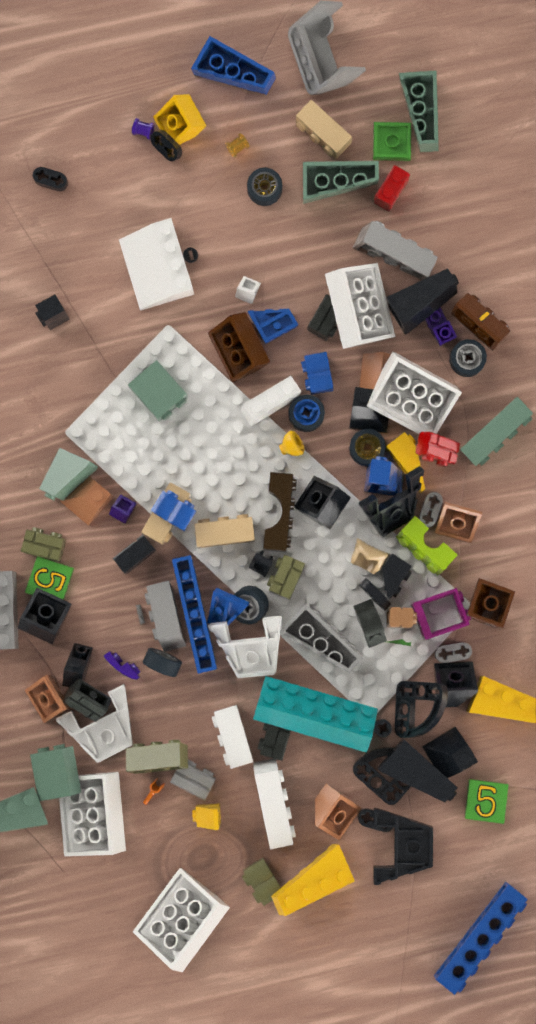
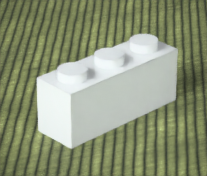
M289 376L244 403L241 412L250 426H253L293 402L294 399L300 396L301 390L293 378Z
M237 705L215 711L212 721L214 727H218L220 735H217L220 747L224 746L226 754H223L226 766L230 765V768L233 769L252 763L254 760Z

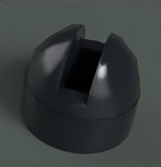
M189 247L184 250L183 258L186 262L194 263L197 261L199 254L196 249ZM189 251H192L194 260H191Z

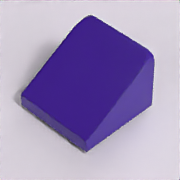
M120 494L112 505L109 515L126 523L137 503Z

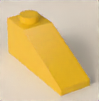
M404 432L386 446V451L406 475L419 467L420 461L419 456L415 453V439L410 434L407 435ZM423 476L420 477L419 481L422 484L419 490L420 493L425 490Z
M220 803L196 805V810H192L193 822L197 823V827L219 830L221 825Z

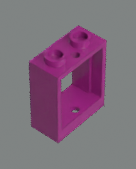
M457 588L411 603L414 612H417V623L423 640H428L470 625L471 617L467 616L468 609L464 610L462 602H465L463 594ZM452 595L461 623L431 633L422 605Z

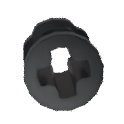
M385 719L377 720L374 726L375 734L379 737L390 735L392 731L391 724ZM384 723H386L385 727L387 728V731H382L381 733H379L380 729L377 728L378 725H383Z

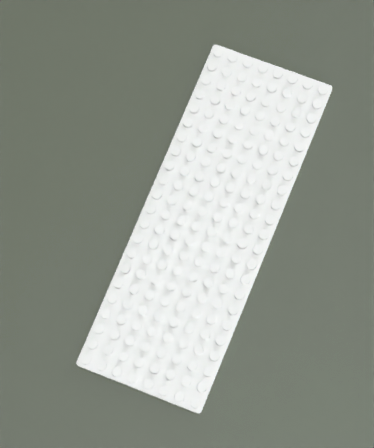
M170 325L165 326L70 425L65 434L150 514H152L151 509L162 491L166 490L170 482L191 494L190 499H192L191 503L195 505L194 510H196V514L185 532L173 526L171 530L173 536L234 593L242 587L249 585L261 589L269 601V609L262 619L265 617L281 616V629L306 603L310 604L364 656L363 659L350 672H347L286 635L280 633V636L348 700L378 708L379 712L395 695L398 683L407 681L453 632L423 640L418 623L408 629L399 627L388 628L386 626L388 608H412L411 603L455 588L441 575L437 576L431 573L422 561L417 560L407 547H403L399 543L394 532L389 533L385 537L380 536L359 506L358 502L360 500L307 451L304 450V454L300 456L283 455L279 445L282 444L283 438L287 433L269 416L250 426L241 412L243 404L250 399ZM156 360L188 396L187 402L181 408L176 407L171 411L173 414L164 421L162 419L160 422L128 386L132 380ZM270 472L293 474V479H297L296 491H292L291 498H295V504L313 476L338 486L351 497L331 529L316 523L295 508L290 510V517H293V527L288 529V536L292 537L291 548H287L286 552L263 550L265 529L276 525L282 515L280 502L276 497L269 494ZM248 514V517H252L255 542L197 548L194 524L198 523V520L210 519V522L218 521L217 518L227 516L230 520L237 519V515ZM357 538L378 550L385 551L390 555L393 553L412 566L410 568V571H412L407 581L403 580L399 585L402 589L397 597L392 596L391 599H388L391 605L385 611L372 600L382 622L387 641L370 648L366 643L353 608L354 605L371 599L359 584L367 578L385 597L386 594L380 570L376 574H372L351 563ZM262 550L265 551L263 554L265 558L269 559L270 556H273V564L266 577L249 568L255 554L260 553ZM284 555L305 563L290 600L270 592V587L267 586L270 576H275L278 570L274 568L278 558H283ZM452 595L422 605L431 633L461 623ZM464 597L465 602H462L464 610L469 609L470 602ZM403 639L405 642H411V646L388 642Z

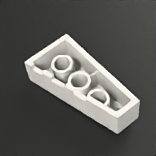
M274 758L254 762V775L270 850L293 845L292 838L296 837L294 825L290 826L289 819H292L290 807L285 805L288 796L286 788L282 789L281 782H284L283 772L278 770L277 761Z

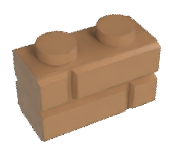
M390 607L387 610L386 626L388 628L399 627L408 629L417 623V612H414L413 608Z

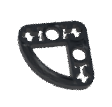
M401 681L398 683L395 706V733L398 737H419L428 733L437 725L447 704L448 689L446 685L415 681ZM420 686H423L425 689L423 696L419 694ZM412 688V692H405L404 689ZM432 690H440V694H432ZM416 700L434 701L429 716L423 723L415 727ZM405 704L408 706V713L406 715L402 710Z
M383 747L372 750L360 757L353 765L355 776L388 805L396 804L411 786H400L395 778L389 783L368 762L382 756H388L395 747ZM358 765H366L365 770L369 774L371 770L374 772L368 777L367 781L364 780L367 777L362 772L360 774L357 773ZM379 777L382 784L379 788L371 786L372 778ZM394 783L399 789L403 790L401 793L398 790L394 793L396 797L394 800H386L388 797L386 793L388 791L393 792L395 789L392 787Z

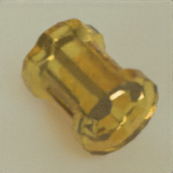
M239 133L238 137L230 143H225L227 150L234 158L241 150L250 147L242 133Z

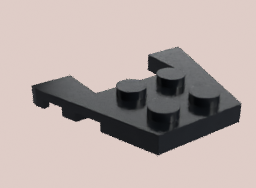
M420 466L406 474L407 489L396 493L389 500L378 505V498L372 494L358 502L380 536L385 537L414 517L418 501L416 493L421 489L422 484L419 481L425 472Z
M374 808V827H394V865H373L374 885L433 867V826Z

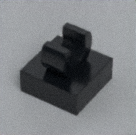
M262 550L260 553L255 554L249 568L266 577L273 564V556H270L269 559L263 556L265 551Z

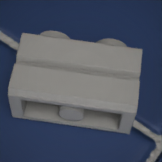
M188 759V769L176 770L170 783L205 801L216 780L213 777L214 773L205 768L203 771L196 768L197 764Z

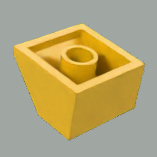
M190 94L174 95L153 116L159 130L166 131L179 145L196 137L206 127Z

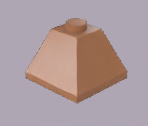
M89 476L63 501L60 500V502L89 526L112 500L113 496Z
M326 783L315 798V825L340 840L362 808Z

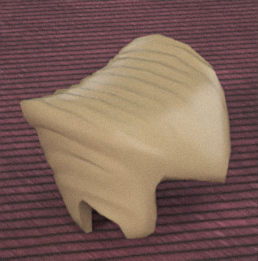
M357 538L351 563L372 574H376L390 554L378 550Z

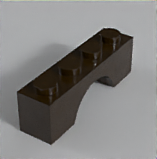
M270 472L269 494L276 497L280 502L282 515L276 525L265 529L263 550L286 552L287 548H291L292 537L288 536V529L293 527V517H290V510H294L295 498H291L292 491H296L297 479H293V474Z

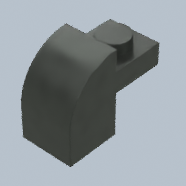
M369 599L354 605L353 608L368 647L386 642L384 628L372 600Z

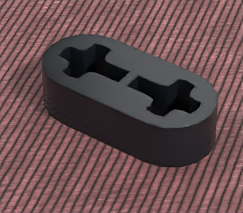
M159 130L152 133L151 144L168 161H175L181 158V146L166 131Z
M38 167L33 171V179L39 186L60 192L68 187V180L61 172L45 167ZM44 173L48 179L42 178L39 180L38 175ZM62 178V181H63L64 183H63V184L60 183L59 186H57L56 182L53 181V180L59 181V179Z
M367 578L359 584L382 610L385 611L391 605L390 601Z
M364 808L358 813V821L364 827L382 832H389L393 829V827H374V821L372 820L364 823V819L361 816L369 812V816L374 818L373 809Z

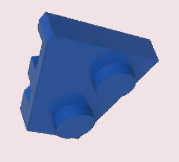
M289 308L248 311V315L265 344L298 327V323Z
M216 588L213 591L207 623L227 621L229 626L250 602Z

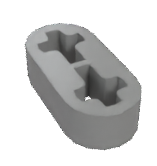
M431 492L426 496L419 515V520L428 528L436 523L442 506V496L437 492ZM433 496H436V500L439 501V503L435 504L433 506V509H431V501L428 500L429 498L432 499ZM428 511H430V518L433 519V521L426 524L425 520L422 518L423 516H427Z
M463 642L439 646L435 651V658L441 663L466 660L471 656L472 648L469 644ZM462 645L465 649H468L464 657H462V654H455V650H460ZM442 649L445 652L452 651V655L446 656L445 660H443V657H439Z

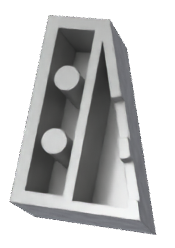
M165 581L146 586L148 593H145L147 605L150 604L152 609L148 611L151 623H155V628L152 629L154 639L159 640L164 652L185 647L186 643L182 635V626L179 622L178 610L170 582Z

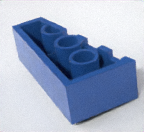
M209 36L191 68L195 76L267 95L276 79L275 73L272 70Z
M377 456L375 459H371L367 468L364 492L394 496L396 493L402 492L404 474L393 462L387 461L388 458Z

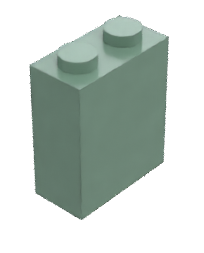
M157 360L128 384L131 391L159 422L162 419L164 421L173 414L171 411L176 407L181 408L187 402V393Z
M65 744L53 746L54 750H49V747L37 749L38 753L30 755L39 801L82 793L73 746L65 747Z

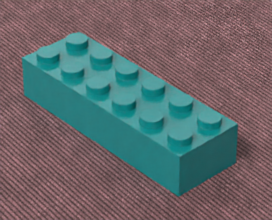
M265 676L253 720L367 753L373 736L378 708Z

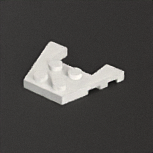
M281 616L265 617L262 621L266 637L231 640L227 621L210 623L208 625L209 630L216 636V642L219 647H222L227 655L226 659L237 678L267 676L276 673Z
M124 684L108 692L116 711L98 721L80 728L73 711L56 718V721L97 763L133 745Z

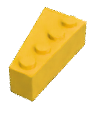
M480 676L477 683L478 693L472 696L466 712L536 723V698L485 676Z
M331 844L326 851L317 856L312 863L303 868L298 875L289 880L271 896L279 915L287 916L355 882L340 845Z

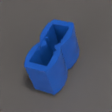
M327 352L304 356V361H301L303 373L307 372L308 377L305 380L306 391H310L311 395L332 392L333 383Z
M170 490L168 492L162 491L151 512L185 532L196 514V510H194L195 505L187 500L184 503L177 499L178 495Z

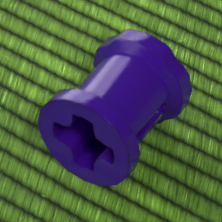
M136 118L132 126V135L139 134L146 136L150 140L155 124L152 122L150 124Z

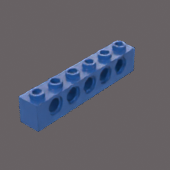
M191 555L172 559L197 673L216 670L218 668L193 558Z
M505 881L434 974L435 979L454 995L457 992H461L466 986L465 981L467 978L477 972L479 968L477 965L480 961L485 960L489 956L490 948L493 944L500 942L503 937L502 932L512 926L515 921V915L525 909L528 899ZM507 902L510 903V910L503 912L502 905ZM497 918L499 924L494 928L490 927V921ZM481 934L487 935L484 943L477 942V938ZM469 950L475 951L472 959L465 958V954ZM457 966L463 967V971L459 975L453 974V969Z

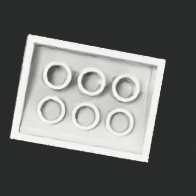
M171 218L150 224L119 239L140 311L194 295Z
M378 263L341 268L325 274L343 349L395 337Z
M392 352L381 371L367 407L417 434L421 432L437 434L462 392L457 386L401 355Z
M119 772L79 775L82 793L59 798L64 856L113 855L126 851Z
M179 868L136 926L133 933L170 969L183 972L230 907L190 874Z

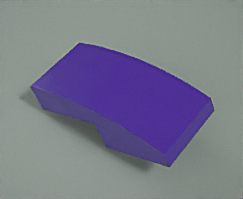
M441 307L425 319L428 328L440 346L457 338L449 320L447 321Z
M109 651L104 655V658L125 676L135 680L141 678L139 676L140 670L135 663L130 664V662H127L122 666L121 662L123 660L116 652L113 654L112 651Z

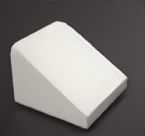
M243 276L237 287L235 297L252 304L261 283Z

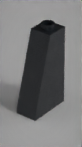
M447 268L386 297L388 308L405 335L458 293V279Z
M404 739L397 744L377 767L382 773L440 801H451L457 794L456 790L458 787Z

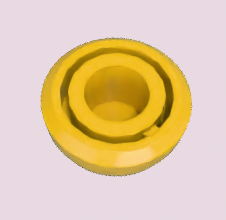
M289 431L284 436L282 444L279 445L283 455L300 456L304 454L303 442L295 431Z

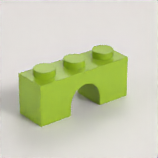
M414 516L397 534L396 538L403 547H407L417 560L422 561L431 573L438 576L458 555L444 542L438 548L428 547L424 542V534L429 528Z

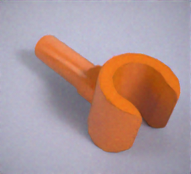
M158 778L150 784V792L143 801L145 805L149 803L155 793H159L165 786V783L160 787L157 786L156 781Z

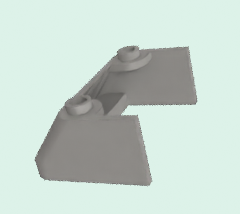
M319 1L289 28L288 38L304 85L310 95H319L347 86L366 71L365 67L344 66L337 68L328 43L327 36L331 34L334 27L331 15L343 6L342 2Z

